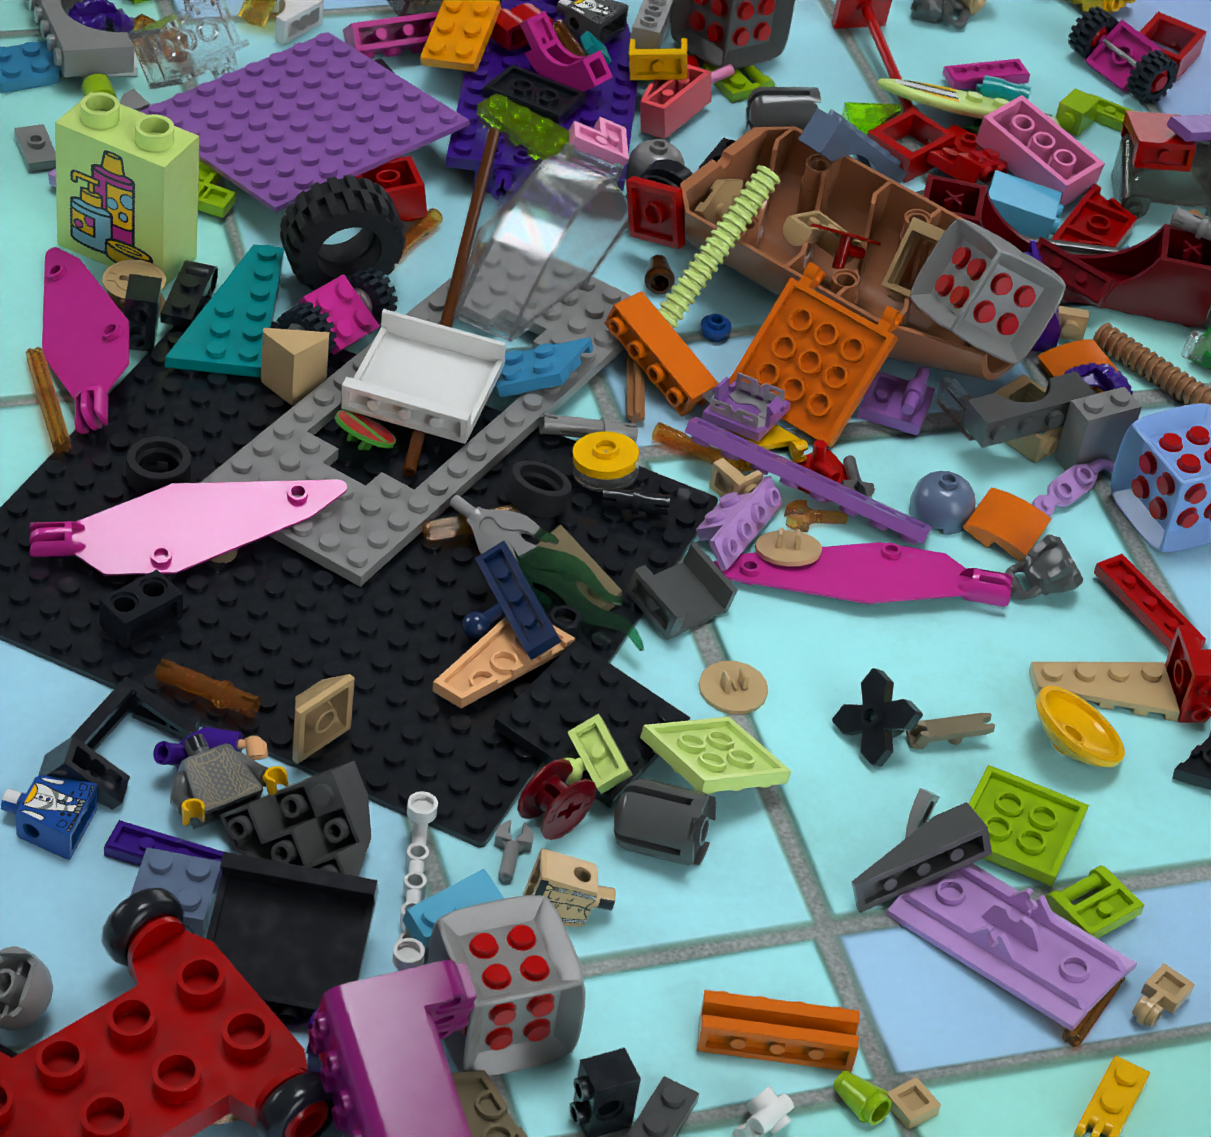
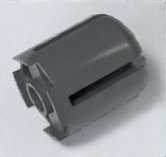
M758 87L754 89L747 100L745 115L747 132L754 127H797L804 131L818 109L816 103H821L818 87Z
M640 778L632 780L623 790L614 812L613 824L617 844L627 851L688 866L700 865L710 844L705 839L708 833L709 819L715 820L716 798L708 796L704 792L650 779Z

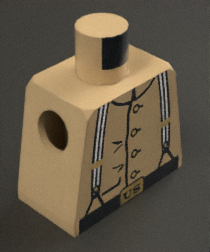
M541 848L522 896H546L558 911L564 926L581 927L585 925L592 908L610 911L613 909L616 890L615 888L598 885V867L594 863Z

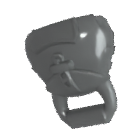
M914 0L910 8L913 19L930 21L934 24L944 21L956 29H963L971 17V12L957 0ZM955 9L961 12L957 20L951 16Z
M1050 534L1045 536L1032 550L1030 549L1024 561L1010 566L1005 571L1013 579L1011 596L1013 599L1019 600L1031 599L1040 594L1048 595L1049 593L1072 591L1078 588L1084 580L1061 538ZM1024 572L1027 581L1032 587L1024 591L1015 573Z

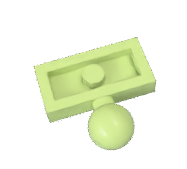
M599 714L567 732L580 755L577 759L563 758L569 760L573 767V771L566 781L569 786L580 781L583 772L586 770L601 794L633 776Z

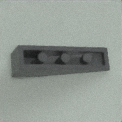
M967 802L934 816L851 882L857 909L860 913L991 855L992 849L987 825Z

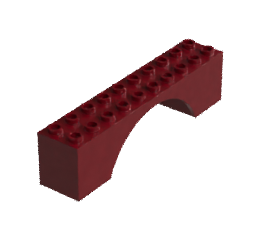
M931 174L927 175L923 197L1003 238L1022 253L1028 251L1030 240L1018 233L1000 215L990 198L987 186ZM1164 224L1146 240L1124 250L1097 255L1072 254L1116 280V286L1100 308L1122 311L1126 314L1141 315L1159 321L1174 322L1187 327L1204 328L1211 306V241L1202 237L1199 240L1194 237L1195 234L1176 226ZM1065 288L1062 299L1069 302L1075 301L1093 305Z

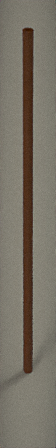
M496 128L489 129L440 320V325L451 328L500 136V131ZM415 429L412 431L402 470L403 474L407 477H413L416 474L425 432Z

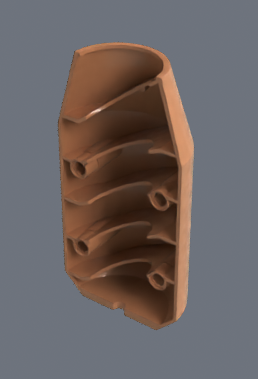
M754 127L723 150L722 156L717 162L710 160L680 183V188L683 191L686 234L691 245L700 250L701 245H706L705 239L707 237L711 238V231L713 229L716 230L718 227L698 216L694 210L700 202H705L710 195L709 189L715 180L740 179L743 180L742 189L745 190V183L747 181L751 182L752 173L756 174L758 172L756 170L757 166L763 165L779 176L781 182L779 185H774L775 191L773 193L769 192V199L762 202L764 204L763 208L757 209L758 215L756 217L752 216V223L745 226L747 229L745 233L741 232L739 234L741 236L740 240L734 241L735 247L733 249L729 248L730 254L728 257L724 256L722 258L724 265L780 296L791 277L797 281L800 280L810 261L827 273L822 282L814 287L813 290L877 325L887 305L898 310L904 316V319L899 327L891 332L898 337V340L887 358L985 380H996L1015 365L998 359L965 342L951 330L938 325L923 312L915 309V305L910 299H905L903 304L887 296L889 291L881 285L913 217L945 231L956 219L963 218L850 156L842 157L834 162L830 161L798 140L803 130L797 127ZM819 210L849 233L880 242L881 246L862 242V248L866 251L865 257L862 260L854 258L845 265V268L837 270L832 268L834 257L815 243L808 244V242L803 241L802 246L789 244L783 235V225L789 215ZM920 238L898 284L899 286L912 290L920 270L936 244Z

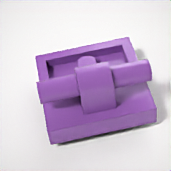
M926 367L918 368L915 377L910 379V381L878 371L864 395L857 417L918 436L936 389L927 386L926 381L930 374L929 370Z

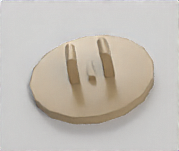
M779 528L777 531L768 532L758 537L755 543L757 555L765 561L781 566L812 564L822 554L820 542L814 537L802 533L800 529L791 531Z
M720 661L711 664L702 672L698 684L700 695L706 703L716 710L728 714H747L756 711L765 703L768 695L767 681L760 671L749 664L738 661Z

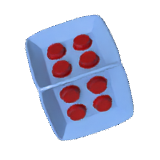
M1209 404L1180 406L1153 413L1136 420L1127 429L1118 451L1111 476L1113 499L1144 540L1160 552H1179L1211 543V405Z

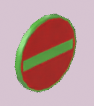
M341 410L337 412L334 418L337 424L348 432L347 441L358 442L359 439L362 440L358 446L359 450H370L372 445L382 448H393L396 442V438L388 429L366 416Z

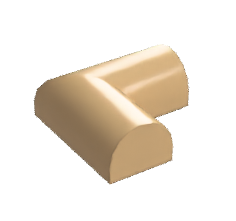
M819 210L789 215L783 225V235L789 244L802 246L803 241L808 242V244L815 243L834 258L841 235L812 227L811 224L849 233ZM852 240V245L863 246L861 241ZM848 256L846 264L850 263L854 258Z

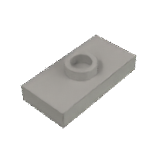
M44 124L14 128V137L29 172L56 168V152Z

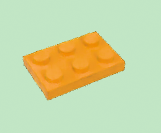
M443 0L421 53V64L423 66L476 72L501 11L500 0Z

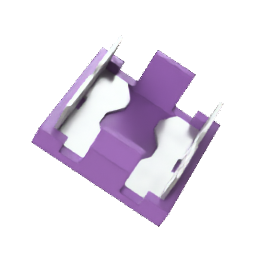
M737 372L736 381L730 386L729 377H726L711 390L715 392L714 398H710V406L703 410L702 419L758 442L790 410V402L784 400L785 390L764 383L762 386L758 384L757 379ZM741 378L751 381V384L741 380ZM770 389L779 392L780 395L771 392Z

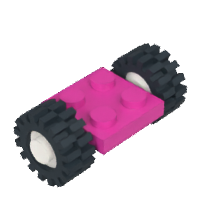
M366 267L362 268L348 277H345L343 274L307 294L297 302V306L281 314L276 321L279 324L275 326V329L329 332L328 354L332 352L335 355L380 327L379 324L382 323L383 309L393 312L397 310V306L394 303L398 302V297L392 296V293L396 291L395 287H389L388 283L391 280L388 277L383 279V272L380 270L375 272V268L372 267L368 269Z

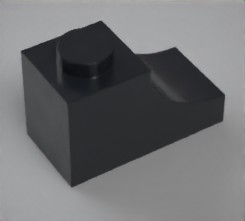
M74 736L45 754L39 775L96 783L98 803L112 810L123 803L130 778L128 774Z

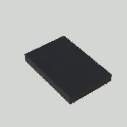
M511 65L482 88L481 97L552 125L559 126L586 103L587 94L518 66Z

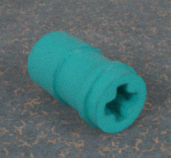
M985 75L983 84H977L976 91H980L982 96L988 98H1001L1010 102L1021 95L1029 99L1031 87L1026 86V84L1020 85L1005 81V79Z

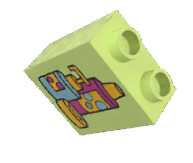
M90 92L55 122L57 245L107 266L125 260H143L153 263L166 276V287L178 275L185 260L193 261L197 257L199 136L174 126V123L165 116L147 115L122 105L111 94Z

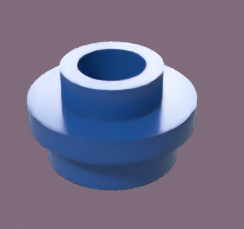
M721 314L707 315L701 320L700 324L703 336L713 342H720L726 339L732 327L731 322Z

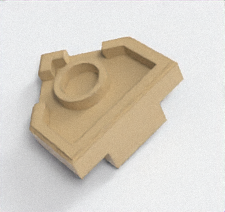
M716 179L709 189L710 195L705 202L698 204L694 210L695 213L714 225L718 221L722 222L723 214H728L729 212L728 207L735 204L733 201L735 197L739 198L741 196L739 192L742 189L743 180Z

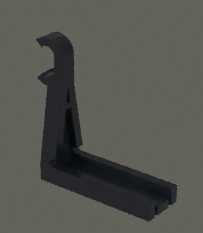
M125 677L72 736L95 751L128 713H133L132 718L182 739L199 730L201 719L200 715L189 719L139 683Z

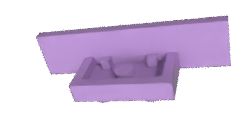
M771 476L764 477L751 493L738 495L737 492H732L722 496L719 499V504L705 515L704 521L697 527L696 532L700 541L710 540L709 544L721 571L727 570L782 506L780 492L775 487Z

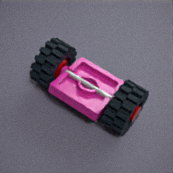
M1099 6L1089 8V13L1087 11L1083 12V17L1077 18V25H1073L1071 28L1073 32L1069 33L1068 38L1070 40L1068 44L1071 45L1070 47L1086 59L1085 62L1088 66L1124 93L1129 91L1146 104H1154V101L1158 102L1161 100V95L1165 96L1167 94L1166 90L1168 88L1171 89L1173 87L1171 83L1177 79L1175 75L1179 72V69H1177L1178 64L1165 55L1162 49L1124 20L1121 19L1118 22L1115 17Z

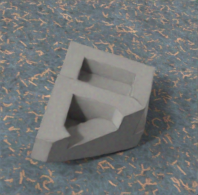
M919 789L910 811L905 839L928 821L940 796L929 790Z

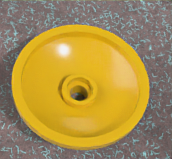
M1045 686L1036 695L1037 714L1044 731L1057 751L1079 762L1096 767H1115L1123 760L1125 749L1119 735L1107 719L1092 705L1078 695L1058 686Z

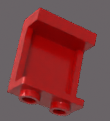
M1126 110L1120 135L1122 139H1131L1135 148L1131 163L1134 168L1190 172L1196 150L1195 142H1186L1166 125L1171 116L1182 115Z

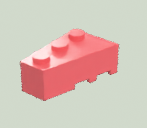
M688 64L687 80H654L652 84L649 83L640 100L641 132L653 135L655 138L666 139L712 102L711 71Z

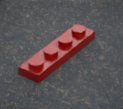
M1123 554L1096 563L1094 574L1168 650H1170L1178 625H1192ZM1192 625L1196 639L1201 641L1203 648L1206 638Z

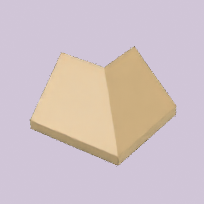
M350 674L322 679L296 696L292 758L295 763H300L351 729L355 678Z

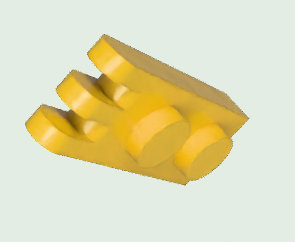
M1115 1055L1079 1121L1074 1134L1082 1137L1087 1127L1093 1129L1090 1137H1100L1101 1134L1107 1137H1119L1151 1072Z

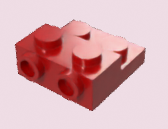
M960 145L954 148L944 147L940 150L930 151L926 160L929 164L957 180L984 186L991 184L995 170L1006 174L1008 171V162L999 158L1000 154L989 148L975 151Z
M1178 625L1165 662L1180 711L1178 722H1206L1211 717V649H1202L1201 641L1196 639L1192 625Z

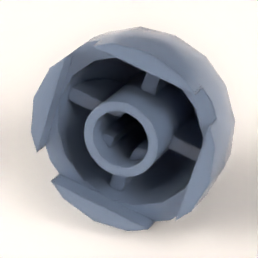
M950 471L931 472L917 482L910 497L909 514L911 517L934 528L943 529L942 534L959 533L965 530L962 527L975 510V493L969 482L956 473Z

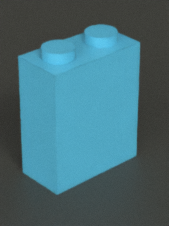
M995 170L988 192L995 208L1004 220L1023 236L1048 239L1049 234L1054 235L1057 232L1061 220L1060 216L1064 205L1059 203L1062 192Z

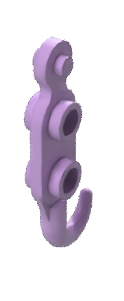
M1100 458L1091 463L1073 465L1048 485L1047 495L1037 496L1032 501V505L1050 516L1054 512L1055 506L1067 507L1093 487L1100 471L1106 470L1112 474L1115 463L1108 459Z

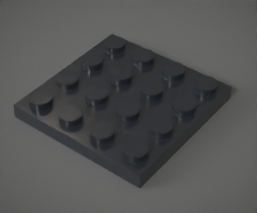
M575 640L495 719L493 728L547 765L554 760L562 758H579L580 755L567 732L599 714L633 776L602 794L597 789L596 799L611 808L620 798L627 785L632 780L638 779L660 756L654 753L652 748L640 738L643 726L689 721L690 717ZM584 771L581 780L588 779L593 781L588 771Z

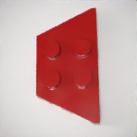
M1094 183L1051 239L1119 248L1134 229L1137 217L1130 211L1122 208L1121 204L1114 198H1110L1109 201L1100 194L1101 187Z

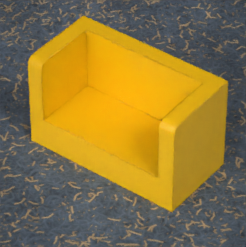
M681 38V48L636 49V39H630V80H687V38Z

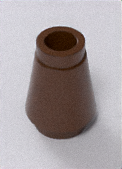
M655 255L650 259L644 278L646 287L655 294L668 292L675 283V276L666 257L663 255Z

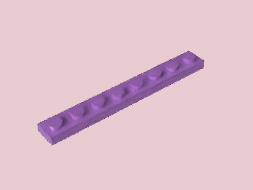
M697 416L689 420L684 431L692 436L691 440L696 444L704 447H709L711 444L721 449L720 454L734 461H738L739 458L751 463L750 468L754 471L759 470L764 475H768L769 472L781 477L779 481L782 484L797 489L798 486L810 491L809 495L812 498L824 503L830 500L839 504V510L854 517L860 514L870 519L868 523L880 530L886 531L887 528H890L900 533L898 537L910 544L916 545L917 542L923 544L928 539L933 528L926 523Z

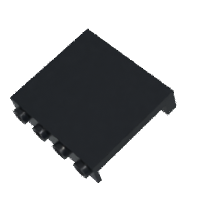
M223 852L220 864L222 875L206 939L215 943L273 1012H277V1017L288 1021H299L300 1017L311 1018L313 1013L319 1008L322 996L326 991L338 985L358 981L360 978L378 896V881Z

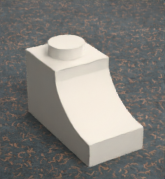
M279 0L275 41L285 45L323 23L324 0Z

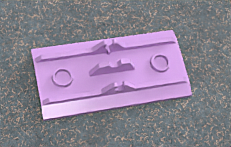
M973 863L899 895L887 909L886 913L888 917L1070 1031H1073L1087 1015L1088 1011L1121 978L1132 972L1137 965L1135 961L1052 912L1043 895L1034 901L1030 898V895L1033 893L1031 888L1018 891Z

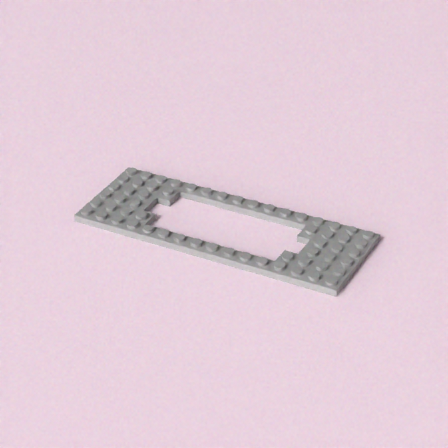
M505 233L468 263L455 317L460 314L489 330L503 318H506L539 335L533 340L532 349L545 343L554 345L591 337L593 351L580 355L582 364L570 374V377L563 385L523 393L415 490L383 472L365 486L330 467L338 459L339 449L314 436V434L334 419L338 411L344 410L341 409L342 384L346 377L354 378L372 345L370 343L200 483L343 480L347 484L345 494L312 518L269 536L361 587L450 507V501L455 495L461 497L539 426L542 413L553 414L625 349L619 340L610 333L604 322L613 305L631 295ZM451 278L406 315L440 324Z

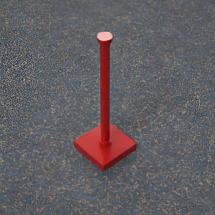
M836 0L831 20L833 28L868 27L889 78L902 79L880 26L886 25L892 0ZM898 96L903 108L902 114L912 108L919 111L911 100Z
M636 176L627 179L626 190L630 236L675 249H680L686 245L682 188Z

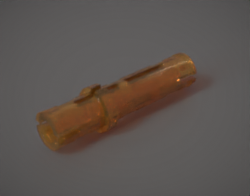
M166 658L160 661L162 665H157L155 670L156 680L207 699L214 703V707L219 709L228 708L248 718L255 717V713L252 710L255 712L259 711L261 697L234 687L230 681L223 680L221 682L171 662Z

